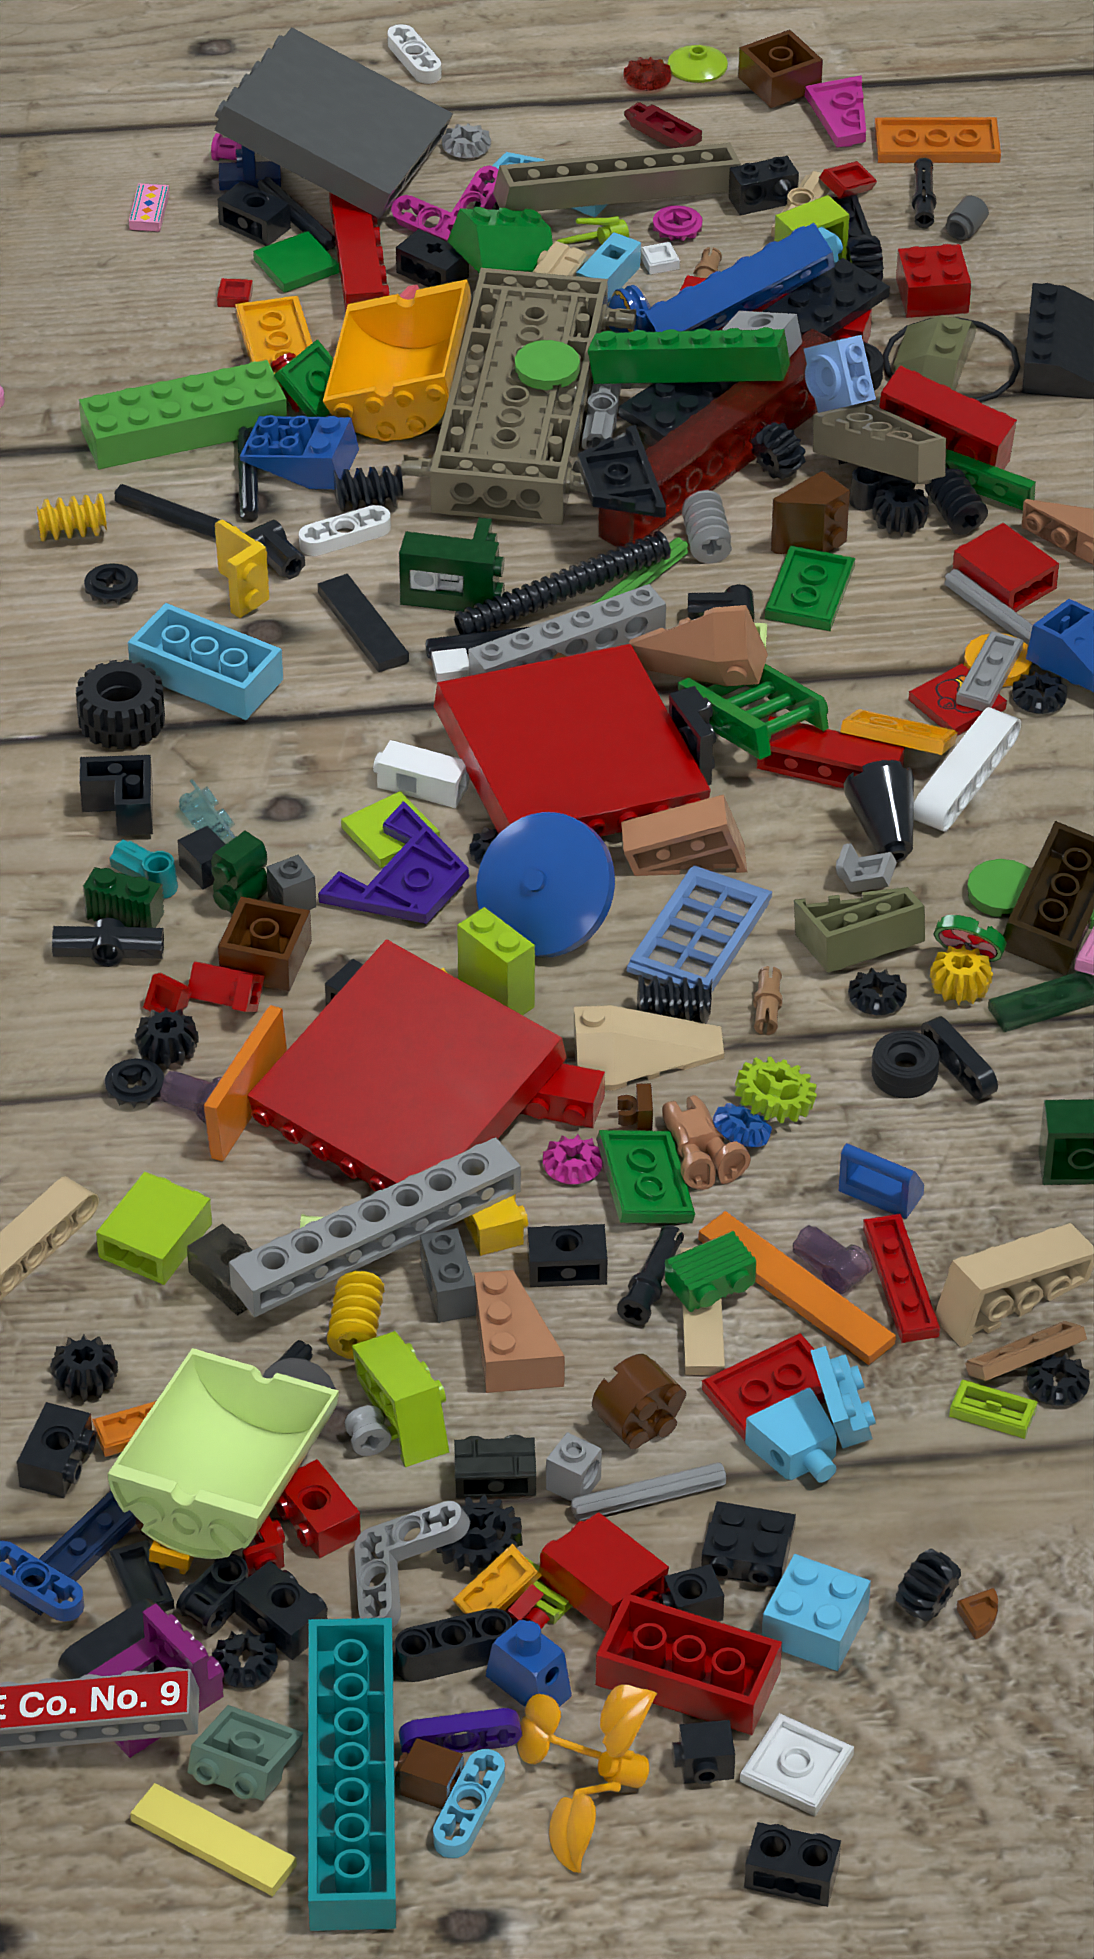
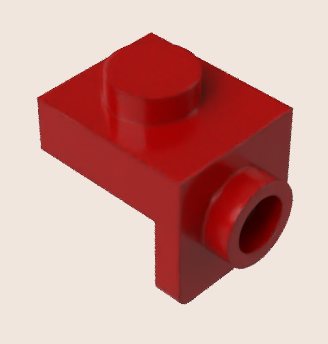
M268 1515L253 1538L255 1545L242 1551L243 1559L248 1566L249 1577L269 1561L280 1569L285 1567L284 1532L279 1521H272Z

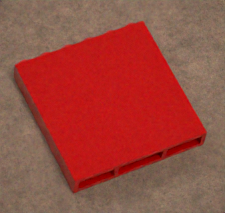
M631 644L437 682L434 708L457 754L466 765V771L498 834L522 817L548 811L571 816L587 824L601 837L622 832L621 822L705 800L710 797L711 789Z
M386 939L247 1096L252 1109L251 1114L259 1124L264 1127H274L289 1142L293 1144L301 1143L309 1148L318 1159L325 1162L329 1160L335 1163L347 1176L353 1179L357 1177L362 1179L376 1192L401 1182L410 1175L418 1174L431 1168L445 1159L461 1154L477 1144H482L495 1137L498 1139L567 1058L562 1037Z

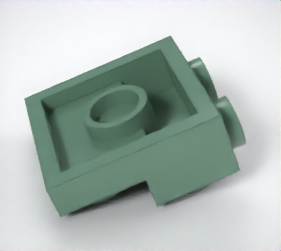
M227 1705L191 1745L187 1773L194 1775L195 1779L201 1784H218L232 1789L233 1793L241 1799L256 1798L264 1801L282 1781L284 1766L301 1748L303 1732Z

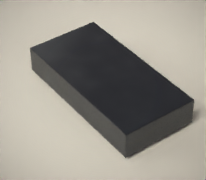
M148 1539L109 1551L110 1561L130 1607L143 1599L150 1598L165 1612L175 1609L174 1599L159 1564L149 1561L151 1545Z

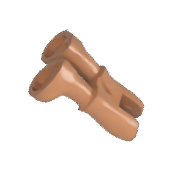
M698 1096L687 1097L686 1111H681L676 1101L663 1104V1120L677 1143L678 1154L683 1158L680 1171L687 1185L699 1190L709 1189L715 1182V1171L720 1182L728 1184L741 1176L749 1167L751 1158L748 1150L737 1141L724 1144L723 1135L715 1128L708 1108Z

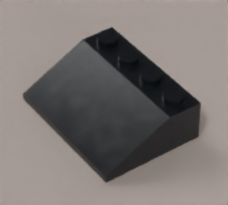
M1051 283L1032 284L1022 393L1094 399V300L1064 285H1054Z

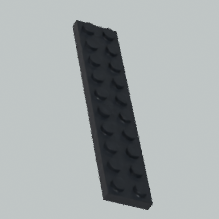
M842 258L834 263V268L804 283L762 312L797 314L802 344L790 356L791 363L805 354L804 348L818 345L888 298L890 286ZM763 381L653 383L619 406V417L632 425H636V428L666 447Z

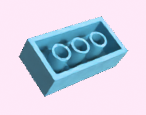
M165 603L128 641L129 660H132V663L135 664L138 662L143 663L145 668L155 670L156 675L160 676L163 687L245 720L283 681L281 648L168 603Z

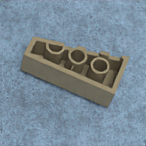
M868 402L813 414V452L911 480L915 484H929L932 482V479L945 476L946 438Z

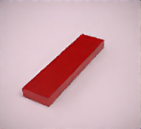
M901 1214L863 1219V1230L901 1343L939 1337L940 1327Z

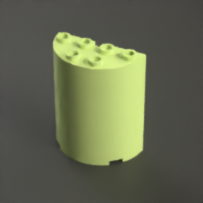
M192 1348L108 1472V1482L113 1496L124 1513L130 1510L144 1524L141 1531L165 1547L189 1556L204 1559L229 1557L232 1551L242 1547L245 1549L257 1534L337 1406L339 1391L280 1373H276L271 1379L264 1378L261 1372L253 1365Z

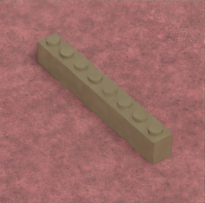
M731 143L499 165L493 195L500 208L514 211H523L524 209L545 211L729 192L730 168L740 166L741 163Z

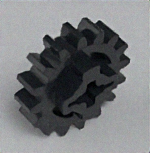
M482 1496L479 1503H473L470 1497H466L465 1505L461 1508L470 1520L467 1533L453 1543L436 1548L437 1553H442L444 1564L454 1561L455 1571L459 1572L466 1566L470 1568V1574L475 1575L478 1568L484 1567L486 1569L511 1544L516 1548L523 1546L521 1518L515 1517V1510L512 1506L503 1509L501 1499H497L493 1504H489L486 1496Z

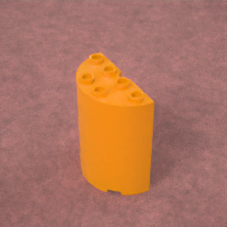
M467 279L416 290L415 297L410 300L403 299L399 294L348 304L323 402L329 412L336 417H351L356 433L382 441L412 438L423 434L435 426L446 410L470 309L471 291Z

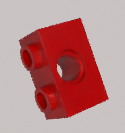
M318 1459L298 1468L277 1500L275 1508L283 1520L289 1519L293 1524L302 1545L305 1547L310 1546L320 1559L357 1540L361 1534L360 1512Z

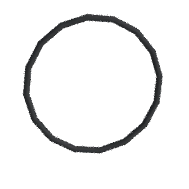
M956 317L972 321L976 327L1000 338L1011 351L1014 369L1009 381L995 392L975 399L982 403L997 398L1011 387L1016 380L1021 367L1017 348L1002 332L983 322ZM907 326L889 339L882 355L885 373L890 379L893 373L888 356L894 342L905 334Z

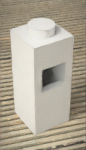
M390 740L383 753L379 752L374 761L373 771L377 773L378 788L396 793L401 791L404 795L452 808L458 806L469 786V775L462 759Z

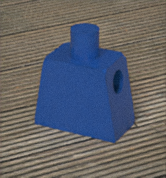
M519 1620L494 1641L486 1669V1677L521 1705L526 1707L528 1700L536 1694H545L556 1700L559 1707L572 1697L565 1653L558 1645L541 1633V1628L537 1623Z

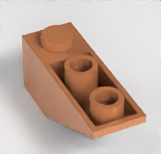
M1030 499L1024 501L1022 528L1094 565V509Z

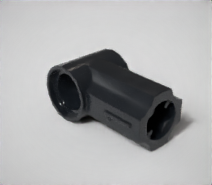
M860 466L855 468L852 473L849 503L858 510H871L877 490H884L886 484L897 486L899 482L903 486L913 484L915 489V483L911 480Z
M271 520L245 532L246 535L261 542L266 547L267 563L282 577H287L289 580L293 579L306 566L305 556L287 540L286 533L278 521Z
M732 585L724 592L688 593V617L691 620L702 617L706 610L715 607L746 605L754 622L753 591L745 585Z

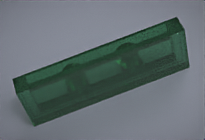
M1079 971L991 998L988 1001V1009L1004 1033L1094 1005V978L1091 974Z

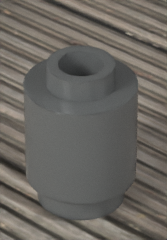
M965 196L947 218L946 229L950 236L957 240L972 237L989 215L985 202L976 196Z

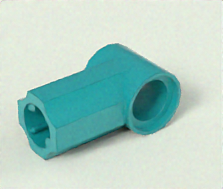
M124 839L114 846V851L110 856L111 867L129 876L144 877L148 881L163 884V899L169 898L176 893L178 881L174 859L170 853L165 851L150 852L132 841L127 842Z

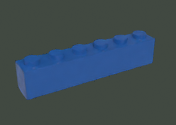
M815 223L806 227H799L790 236L778 242H770L761 251L750 257L740 258L733 266L722 272L716 271L710 274L705 281L695 286L685 287L673 298L655 303L650 310L645 312L648 328L651 332H663L669 329L677 331L708 329L709 331H715L727 325L738 311H753L834 268L833 251Z

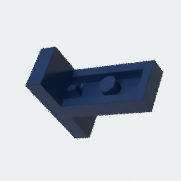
M243 145L242 149H236V162L219 163V191L230 190L240 181L258 188V181L263 180L265 177H270L281 187V166L272 161L256 162L255 152Z

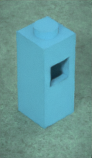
M613 232L576 272V276L608 279V299L611 298L613 292L616 289L622 288L640 268L641 242Z

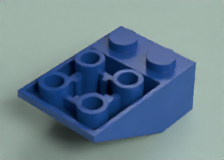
M267 415L258 417L239 457L240 461L308 489L335 490L333 470L336 471L338 478L341 479L343 469L350 470L359 451V446L351 417H287Z
M1071 599L1066 600L1033 624L1026 659L1037 664L1043 670L1051 671L1067 679L1072 684L1080 685L1094 692V610Z

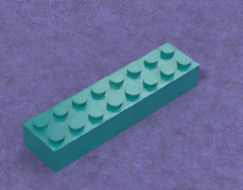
M392 1618L309 1620L308 1908L310 1931L396 1929Z

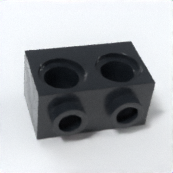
M788 155L731 167L729 171V200L740 216L786 206L788 193L792 189L798 188L799 172Z
M757 1822L745 1863L744 1888L828 1907L840 1863L841 1840L833 1839L820 1833L810 1834L788 1829L780 1824L769 1825Z

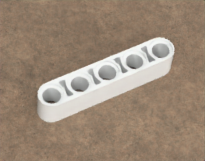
M987 707L918 794L914 802V820L938 830L947 831L1014 745L1021 729V720Z

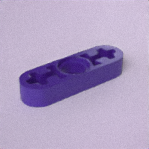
M499 1708L412 1720L402 1725L398 1734L402 1753L410 1752L416 1738L459 1753H467L481 1749L512 1746L522 1737V1729L519 1715L515 1710ZM460 1732H467V1733L461 1734V1735H454V1734H457V1733H460Z

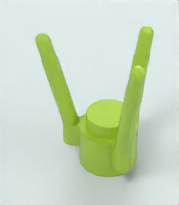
M618 216L610 218H577V224L602 226L598 227L595 232L570 236L556 241L563 244H571L598 238L602 245L613 232L629 237V229L623 219H619Z

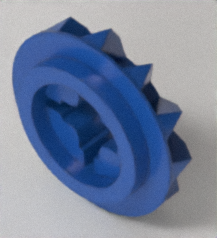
M727 1103L724 1107H718L713 1116V1124L723 1137L730 1142L737 1141L745 1147H761L766 1145L772 1131V1127L766 1123L764 1116L751 1114V1110L741 1104L736 1107L732 1103Z

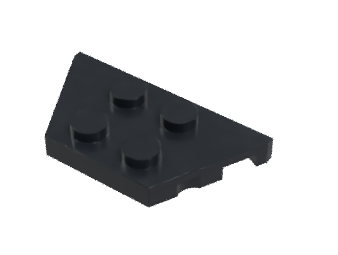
M636 425L626 428V435L615 441L609 437L601 441L599 445L590 447L577 454V465L593 507L659 518L666 517V505Z

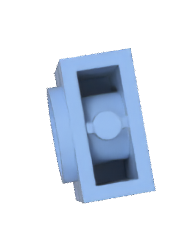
M862 335L804 348L807 362L805 380L810 393L815 398L818 413L876 400Z

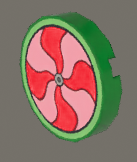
M946 915L942 917L940 921L938 920L933 933L936 941L944 948L948 949L949 945L955 949H961L965 945L966 949L970 951L979 948L981 955L989 956V962L1000 960L1007 944L1003 935L992 926H988L987 930L978 927L979 921H976V919L962 915Z

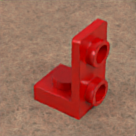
M194 962L188 984L190 987L189 991L192 992L190 998L231 1006L234 1010L257 1012L265 976L203 962Z

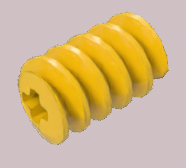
M101 493L97 494L94 504H92L88 495H84L81 505L78 504L75 496H71L68 506H65L61 497L57 498L53 508L48 498L43 500L41 509L37 506L39 534L42 542L46 541L48 531H51L55 540H59L61 530L65 531L68 539H72L75 529H78L82 538L86 537L89 527H91L95 536H99L101 526H104L107 531L105 504Z
M366 1271L349 1272L341 1276L335 1285L329 1330L327 1331V1343L331 1350L344 1358L354 1360L352 1345L377 1337L379 1317L381 1315L380 1306L383 1303L385 1288L382 1280L374 1273Z

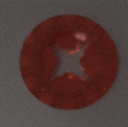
M652 56L649 59L639 57L637 61H629L628 66L624 68L625 82L639 90L652 91L661 89L668 85L672 78L670 65L664 64L663 59L653 60Z

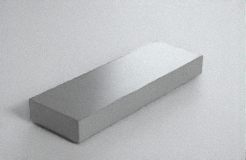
M991 631L957 693L956 704L984 711L987 707L991 708L1023 649V640Z

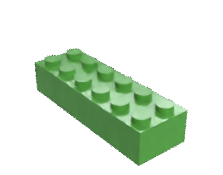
M268 360L79 399L81 431L98 470L238 440L239 429L243 426L254 428L259 416H287L286 397L277 379L274 377V372Z

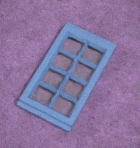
M694 865L689 869L630 958L627 972L642 975L650 980L652 976H657L659 983L662 984L665 983L667 976H671L675 987H678L682 977H687L690 988H693L697 978H701L704 988L707 989L711 979H713V992L769 905L772 891Z

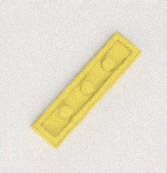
M156 1783L152 1785L130 1813L131 1822L272 1897L297 1866L296 1857Z

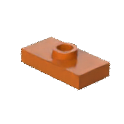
M156 1401L92 1419L93 1429L97 1432V1439L105 1457L121 1453Z

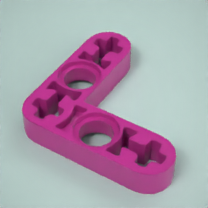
M490 165L480 168L475 173L452 212H448L410 195L398 197L391 206V212L397 223L402 227L414 232L420 229L447 242L460 208L466 209L471 202L478 201L481 203L480 207L488 210L492 209L496 202L493 191L498 169ZM494 178V180H495L494 183H489V182H488V183L486 184V186H485V184H484L485 180L491 181V180ZM411 207L413 212L417 215V218L412 213L405 212L404 214H402L401 211L403 209L409 210ZM438 216L440 218L436 226L432 228L425 227V221L429 217Z

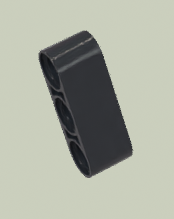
M150 1598L143 1599L70 1645L59 1658V1669L69 1679H78L143 1639L145 1635L142 1612L156 1602Z
M490 1608L406 1628L395 1639L396 1672L405 1681L420 1682L487 1666L492 1644L512 1627V1618L504 1610Z

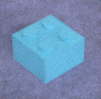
M794 1554L763 1613L762 1636L781 1641L782 1652L838 1671L869 1611L871 1580Z

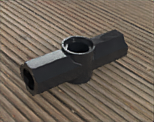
M113 918L98 920L94 927L53 926L52 954L53 957H91L95 963L106 967L119 964L123 958L163 959L164 928L125 927L121 921Z

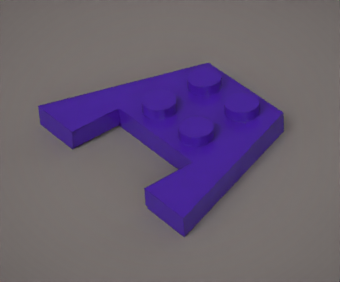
M403 801L383 824L385 834L405 844L368 885L338 871L318 893L319 903L427 924L470 877L469 868Z

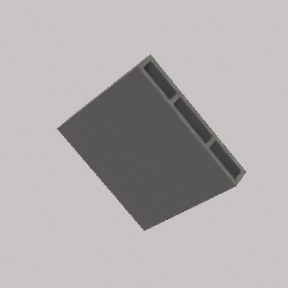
M291 27L284 36L279 35L272 49L268 48L264 53L261 62L256 61L250 75L247 73L244 75L239 87L232 89L227 101L223 100L215 113L218 122L214 131L380 219L441 141L453 113Z

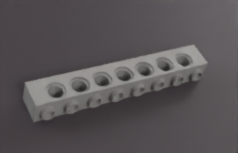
M496 1137L482 1144H477L461 1154L445 1159L418 1174L410 1175L401 1182L383 1190H378L358 1202L344 1206L328 1216L312 1221L298 1230L283 1237H277L270 1243L243 1253L229 1261L231 1288L254 1317L259 1316L346 1273L352 1272L420 1240V1235L439 1231L521 1192V1167Z

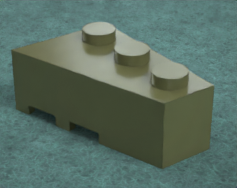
M908 887L862 892V898L840 900V895L828 896V902L806 904L805 898L794 899L795 935L827 973L841 970L865 960L875 959L878 956L899 949H906L925 941V906Z

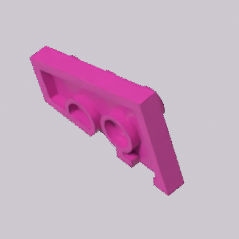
M862 75L805 86L807 101L837 148L866 142Z

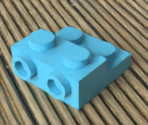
M826 1346L811 1350L830 1416L842 1448L872 1440L873 1437L869 1426L876 1424L870 1402L862 1403L858 1390L865 1388L858 1365L850 1367L846 1354L830 1359Z

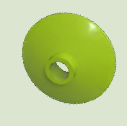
M705 45L681 47L675 50L668 58V69L671 74L680 80L692 83H705L716 80L725 74L728 67L727 58L721 51Z

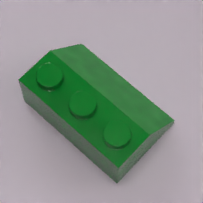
M474 207V209L460 208L447 241L478 273H480L481 268L533 272L542 251H548L553 244L551 227L541 218L537 211L532 209L514 211L507 208L488 210L482 207Z

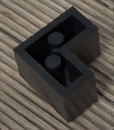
M151 755L80 757L79 783L82 812L115 811L117 836L153 834Z

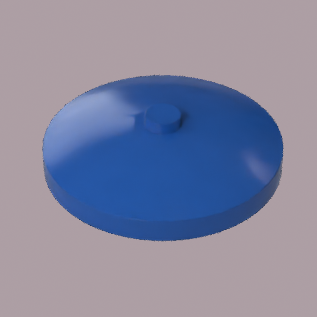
M542 812L531 814L507 826L488 847L477 876V903L479 910L483 907L487 908L535 945V957L560 956L583 945L596 933L604 922L614 896L615 872L607 846L601 837L587 824L561 813Z

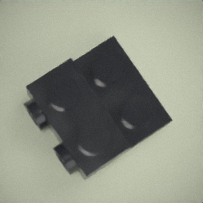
M695 686L670 693L669 714L708 785H712V769L715 768L713 744L716 742V735L710 724V718L713 716L711 703L706 697H702Z
M716 1501L712 1521L709 1522L702 1550L701 1566L711 1564L716 1577L719 1579L728 1578L751 1582L760 1586L769 1585L777 1587L786 1569L796 1524V1514Z

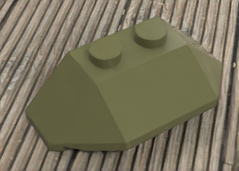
M938 316L908 325L893 364V370L896 371L901 365L956 391L976 334V326L972 321Z

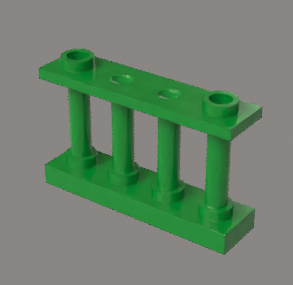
M767 664L764 666L759 684L737 686L715 684L706 688L691 678L677 682L679 691L695 686L702 697H706L710 701L713 710L710 724L716 734L759 760L771 755L769 742L771 735L804 720L822 731L829 728L827 719L828 705L825 698ZM744 686L750 687V689L728 699L722 698V696ZM764 697L770 699L747 711L741 709ZM783 709L790 711L766 723L761 721V719Z

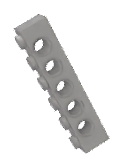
M647 584L469 649V676L551 660L558 652L571 656L629 644V641L633 638L659 628L666 629V603L652 586Z

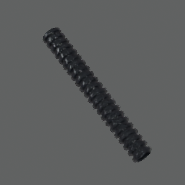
M656 531L653 533V536L646 535L644 540L638 538L634 541V544L632 542L626 543L625 548L618 546L616 551L608 550L606 555L603 553L598 554L597 559L591 557L587 560V563L581 561L578 563V566H569V570L561 569L559 574L553 572L550 574V578L543 576L540 582L533 580L530 586L523 584L521 589L517 587L512 589V593L506 591L502 594V597L496 595L493 597V601L486 599L483 605L476 603L473 609L466 607L464 612L456 611L454 616L456 628L460 635L480 633L482 630L489 632L491 627L499 628L500 623L506 625L509 624L510 619L516 621L520 615L522 617L528 616L529 611L536 613L539 607L544 610L548 607V604L556 605L557 600L561 602L566 601L567 596L573 598L577 592L583 594L586 589L593 590L595 585L603 586L605 581L611 583L614 577L620 579L624 573L630 575L633 573V570L640 571L642 566L650 567L652 562L658 564L661 558L668 560L671 554L669 542L661 531Z

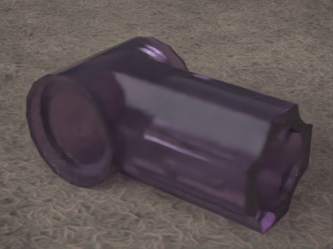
M169 1071L164 1078L160 1091L161 1101L196 1112L199 1119L206 1124L204 1104L222 1077H216L211 1082L180 1072Z
M807 1225L799 1232L797 1239L793 1242L792 1252L820 1271L825 1284L839 1294L847 1292L872 1271V1262L862 1248L853 1244L844 1247L816 1226Z

